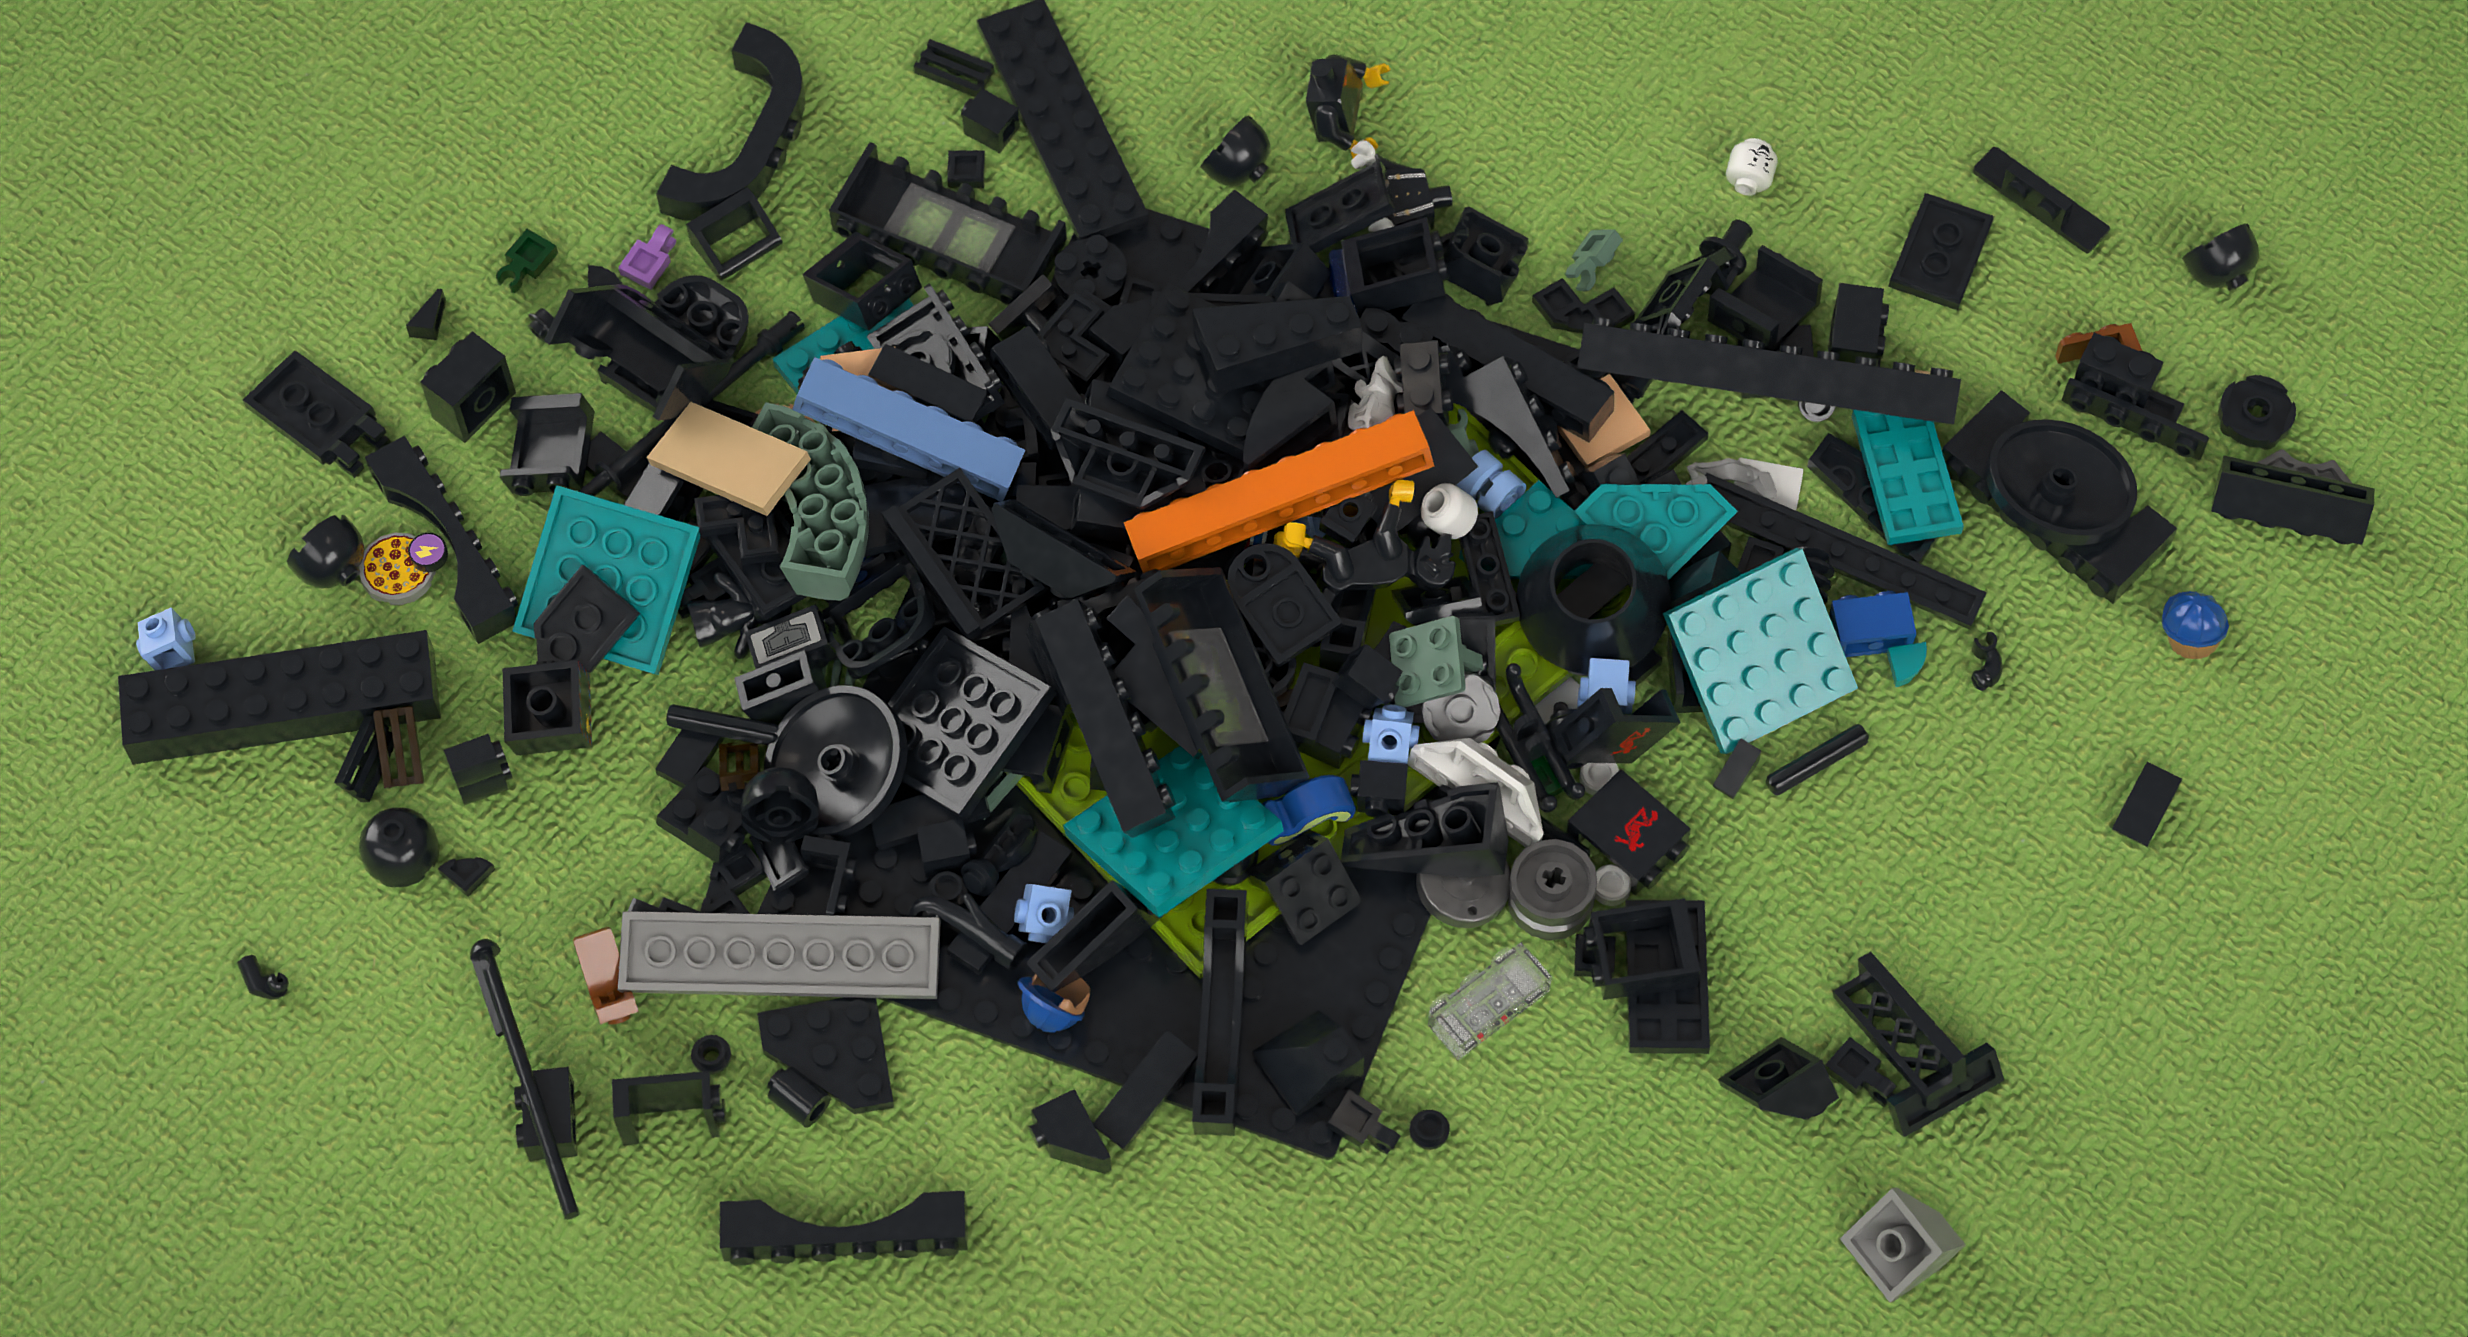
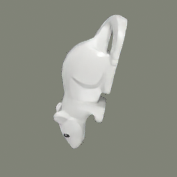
M1382 356L1378 359L1371 376V382L1367 386L1361 379L1355 384V392L1361 400L1359 405L1353 403L1349 408V428L1353 431L1359 428H1369L1395 415V395L1403 392V385L1397 381L1395 371L1387 357Z

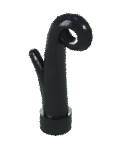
M970 893L963 895V900L969 911L945 899L933 896L921 897L912 904L908 917H922L923 912L927 911L929 918L944 919L995 957L997 963L1010 971L1015 970L1027 954L1029 945L1015 935H1008L1001 930L981 910Z

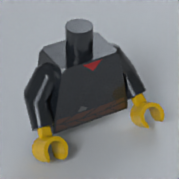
M1329 55L1325 59H1316L1312 62L1306 106L1318 142H1330L1344 151L1349 149L1351 152V148L1358 143L1354 140V133L1363 87L1361 79L1363 78L1365 84L1372 89L1389 84L1388 81H1384L1380 74L1390 72V67L1387 64L1382 63L1367 68L1366 63L1342 55ZM1368 137L1364 139V141L1369 142L1375 150L1378 148V144L1373 138ZM1351 152L1352 158H1354L1356 155H1358V154H1355V153H1352V152Z

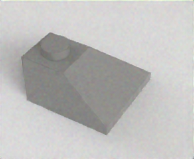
M1896 1187L1884 1195L1840 1238L1890 1303L1939 1271L1965 1246V1243L1941 1213Z

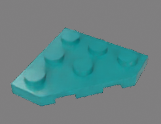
M1539 480L1495 519L1510 579H1520L1523 568L1530 556L1547 539L1563 530L1587 525L1571 507L1560 498H1556L1554 493ZM1461 550V551H1460V554H1459V559L1464 562V558H1463V554H1462V550ZM1593 564L1576 567L1567 573L1563 579H1576ZM1489 565L1482 566L1485 571L1493 570V567Z
M1601 484L1574 512L1587 525L1612 526L1639 538L1658 557L1669 580L1738 511L1711 484Z

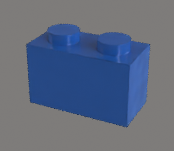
M1884 591L1875 596L1861 598L1856 595H1847L1832 601L1829 617L1846 657L1887 653L1888 647L1914 644L1916 628L1908 592Z

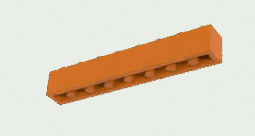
M1413 410L1405 414H1395L1386 421L1369 428H1359L1350 435L1333 442L1320 443L1314 449L1302 454L1284 457L1278 463L1263 469L1248 471L1240 478L1227 483L1214 484L1205 491L1188 498H1178L1169 505L1152 512L1139 513L1133 519L1123 523L1143 574L1153 569L1168 570L1339 504L1345 499L1357 497L1399 479L1434 467L1430 447Z

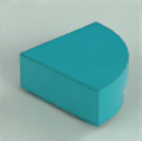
M1926 642L1888 647L1887 656L1895 687L1909 683L1920 672L1927 654Z

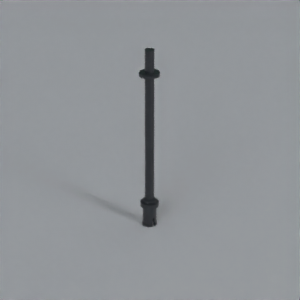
M789 311L770 329L761 330L757 334V344L732 364L724 379L699 405L702 407L706 406L766 355L776 357L782 353V347L805 330L804 323L796 324L801 321L800 317L794 312ZM666 419L609 466L601 461L595 464L597 476L578 492L597 496L607 486L613 491H618L621 488L618 477L654 449L677 419Z

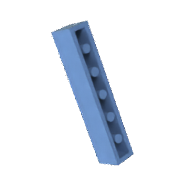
M814 357L792 409L941 476L946 477L958 468H961L976 491L1000 502L1004 500L1025 452L1024 449L1018 447L1017 443L1009 438H997L990 435L973 422L956 420L948 416L939 407L922 405L913 401V398L905 392L888 390L879 386L871 377L854 375L843 370L842 366L828 359L820 360Z

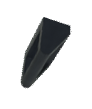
M748 187L686 224L690 244L720 281H723L783 244L780 235ZM754 220L766 237L721 264L710 246Z

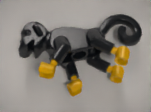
M1399 479L1390 486V501L1384 504L1373 538L1370 539L1366 529H1364L1354 547L1347 549L1342 545L1316 535L1312 538H1306V525L1301 523L1289 522L1284 526V532L1280 531L1274 535L1273 544L1286 548L1298 557L1297 559L1300 563L1316 569L1317 587L1322 590V594L1331 606L1336 595L1345 590L1387 588L1401 578H1409L1418 587L1427 592L1438 591L1451 581L1456 563L1450 560L1454 556L1451 552L1452 534H1442L1434 540L1432 546H1430V537L1426 535L1419 540L1414 551L1400 539L1396 527L1403 510L1399 507V502L1411 503L1414 494V482ZM1352 505L1344 507L1343 512L1348 517H1354L1357 515L1358 510Z

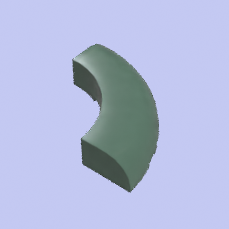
M765 402L752 428L807 451L811 458L780 499L790 507L794 519L789 545L780 568L797 595L841 601L848 598L857 579L866 552L869 534V510L860 473L846 447L839 439L829 433L820 422L816 424L805 418L803 414L786 406Z

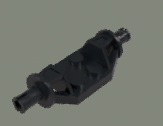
M1735 219V221L1731 222L1730 227L1722 238L1706 237L1701 242L1699 248L1702 256L1668 271L1634 323L1652 325V333L1667 335L1668 328L1681 330L1680 325L1688 320L1694 312L1692 306L1698 297L1704 293L1711 295L1718 288L1727 291L1734 278L1745 271L1747 262L1740 250L1753 234L1750 225L1742 220ZM1628 376L1626 381L1623 382L1622 388L1629 396L1640 399V397L1644 396L1653 379Z

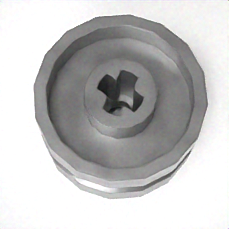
M1558 839L1542 840L1526 847L1515 859L1510 874V896L1508 898L1510 914L1517 925L1533 937L1557 940L1565 939L1579 932L1590 919L1597 888L1595 866L1587 853L1573 843Z

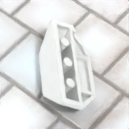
M1471 738L1415 744L1411 749L1407 764L1439 787L1443 784L1453 789L1464 785L1498 782L1501 789L1507 835L1524 847L1542 841L1544 833L1534 782L1530 780L1529 775L1517 765H1508L1498 758L1496 751L1492 747L1482 742L1478 744Z

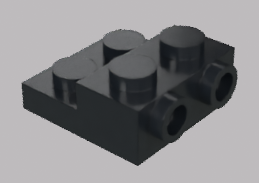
M704 766L657 815L656 825L717 864H720L729 853L734 855L741 848L745 836L748 834L742 825L740 811L742 794L745 788L737 789L736 782L729 783L728 791H721L719 775Z

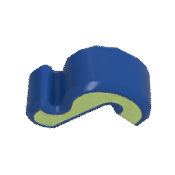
M1323 775L1308 779L1291 788L1283 797L1276 800L1268 799L1263 802L1262 805L1282 821L1284 829L1282 833L1267 843L1270 845L1286 843L1329 818L1340 822H1347L1351 819L1356 811V806L1344 778L1335 775Z

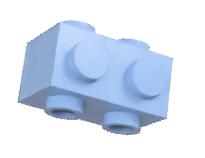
M1590 658L1587 678L1581 677L1577 708L1600 688H1612L1623 715H1631L1632 705L1635 700L1636 681H1628L1629 661Z

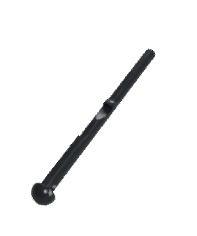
M481 939L472 946L470 959L472 960L496 1036L500 1038L504 1034L516 1073L523 1084L526 1094H522L521 1097L528 1106L564 1219L571 1220L578 1217L580 1213L495 957L500 953V947L493 940Z

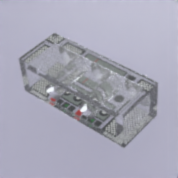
M1522 942L1512 949L1505 947L1492 958L1491 965L1481 972L1474 970L1462 980L1459 989L1451 995L1448 993L1440 995L1430 1005L1428 1027L1457 1060L1461 1059L1550 991L1552 976Z

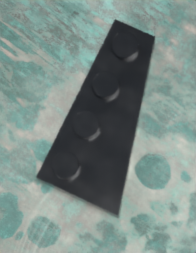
M1828 433L1809 458L1807 467L1886 541L1862 452ZM1940 537L1891 546L1901 556L1921 564Z

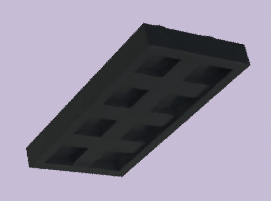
M1626 900L1625 907L1669 900ZM1685 900L1700 967L1698 985L1696 987L1628 996L1629 1053L1709 1054L1710 1032L1705 900ZM1668 925L1625 931L1627 976L1677 969Z

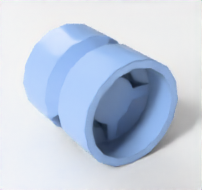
M1482 450L1472 457L1478 468L1455 486L1471 495L1474 500H1478L1477 506L1484 513L1493 511L1494 518L1496 519L1525 493L1526 484L1510 470L1502 471L1503 464L1487 450Z

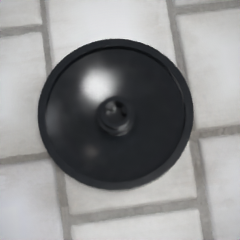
M2047 419L2019 423L2006 430L1997 439L1986 464L1987 485L1999 508L2013 522L2026 531L2052 542L2067 545H2090L2105 541L2124 528L2136 506L2137 483L2132 469L2125 458L2114 446L2099 435L2072 423Z
M833 686L807 696L785 715L778 725V731L775 732L777 735L776 740L769 743L765 756L764 770L778 767L795 769L803 773L816 788L820 808L818 824L807 836L815 837L818 834H826L840 838L853 834L872 823L891 803L905 773L907 740L900 718L883 699L860 687Z

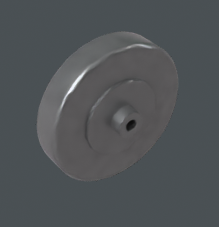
M1506 861L1504 875L1465 878L1417 873L1416 886L1423 905L1436 919L1453 927L1474 928L1493 920L1505 906L1510 896L1509 881L1511 872Z

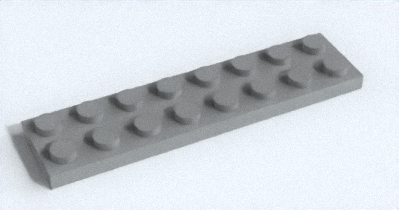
M622 912L618 991L620 993L632 991V993L937 999L941 921L939 918Z

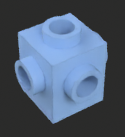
M172 607L137 622L139 639L136 640L137 649L141 657L154 670L188 666L195 663L192 640L196 638L193 626L186 618L182 620Z
M1392 704L1384 705L1382 708L1375 707L1373 720L1365 719L1363 743H1370L1368 761L1408 763L1410 748L1412 749L1415 744H1418L1420 726L1413 725L1414 712H1408L1406 708Z
M1025 884L1023 899H1018L1014 914V921L1019 923L1018 931L1029 933L1028 941L1047 943L1074 917V908L1069 907L1071 890ZM1044 909L1047 913V917L1045 920H1043L1041 916L1042 911Z

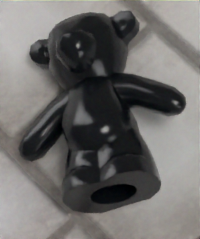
M722 572L716 573L714 580L732 599L687 602L700 648L713 644L723 637L740 630V636L734 649L737 659H743L749 652L744 632L758 627V624L764 625L787 616L792 611V606L764 621L737 582Z

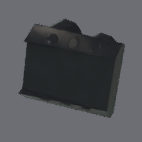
M1466 207L1442 256L1445 259L1449 278L1443 281L1447 280L1486 302V306L1501 303L1519 273L1520 269L1518 266L1526 254L1529 240L1527 237L1471 207Z

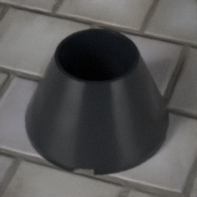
M1589 524L1563 530L1547 539L1534 551L1521 573L1517 587L1516 602L1520 613L1519 622L1533 649L1547 662L1549 661L1567 670L1569 673L1588 676L1590 658L1628 660L1629 668L1644 659L1656 646L1667 626L1663 613L1671 608V593L1664 567L1655 553L1643 541L1619 528ZM1599 563L1612 567L1624 577L1631 590L1629 599L1619 611L1602 619H1585L1572 614L1562 605L1556 591L1559 583L1567 573L1585 564Z

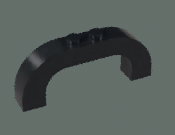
M746 22L731 49L736 71L757 77L767 83L772 89L740 154L728 167L713 173H695L671 165L656 193L660 213L677 219L692 221L746 187L758 199L767 188L775 171L782 169L786 160V149L791 141H796L801 130V119L805 108V91L801 68L796 55L789 45L775 33Z

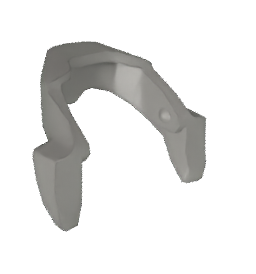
M1727 458L1714 462H1695L1687 466L1691 480L1686 482L1685 485L1707 484L1705 476L1707 472L1725 481L1736 480L1751 484L1765 498L1769 499L1777 496V490L1770 472H1762L1751 465L1742 464L1738 460Z

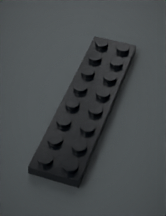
M1033 0L976 20L978 31L1014 106L1018 108L1023 126L1077 239L1089 238L1092 235L1108 237L1149 222L1148 212L1045 0Z

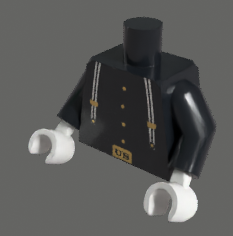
M1364 140L1359 141L1351 148L1352 153L1358 154L1352 159V166L1355 169H1361L1365 165L1367 167L1380 160L1386 168L1396 212L1371 224L1368 228L1370 232L1426 217L1432 231L1434 229V209L1451 207L1453 205L1450 186L1429 188L1425 171L1421 168L1413 169L1412 167L1390 161L1376 154L1374 147Z

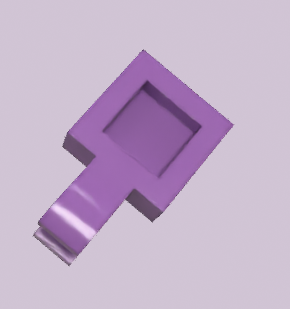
M660 224L647 244L637 240L618 267L620 275L652 290L671 262L667 253L672 250L676 243V239L671 237L674 232L673 229Z

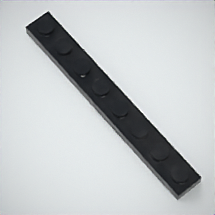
M1706 472L1707 484H1711L1738 511L1725 525L1760 540L1785 547V550L1788 552L1794 548L1805 546L1824 550L1830 555L1831 560L1828 564L1834 568L1835 572L1881 592H1908L1911 605L1971 630L1987 592Z

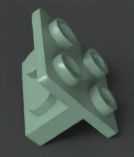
M1455 616L1395 631L1389 635L1391 663L1403 671L1396 682L1399 690L1394 696L1395 705L1405 708L1464 692L1466 689L1464 671L1473 673L1483 670L1482 655L1467 649L1461 643L1460 621Z

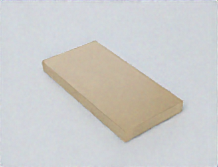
M693 402L688 404L647 456L650 465L768 516L811 460L808 452Z

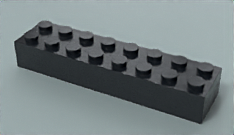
M427 630L118 676L122 745L133 765L358 731L364 716H374L373 712L376 710L414 706L416 722L441 718L435 653ZM405 715L398 716L399 724H407ZM390 717L384 718V724L387 726H391Z

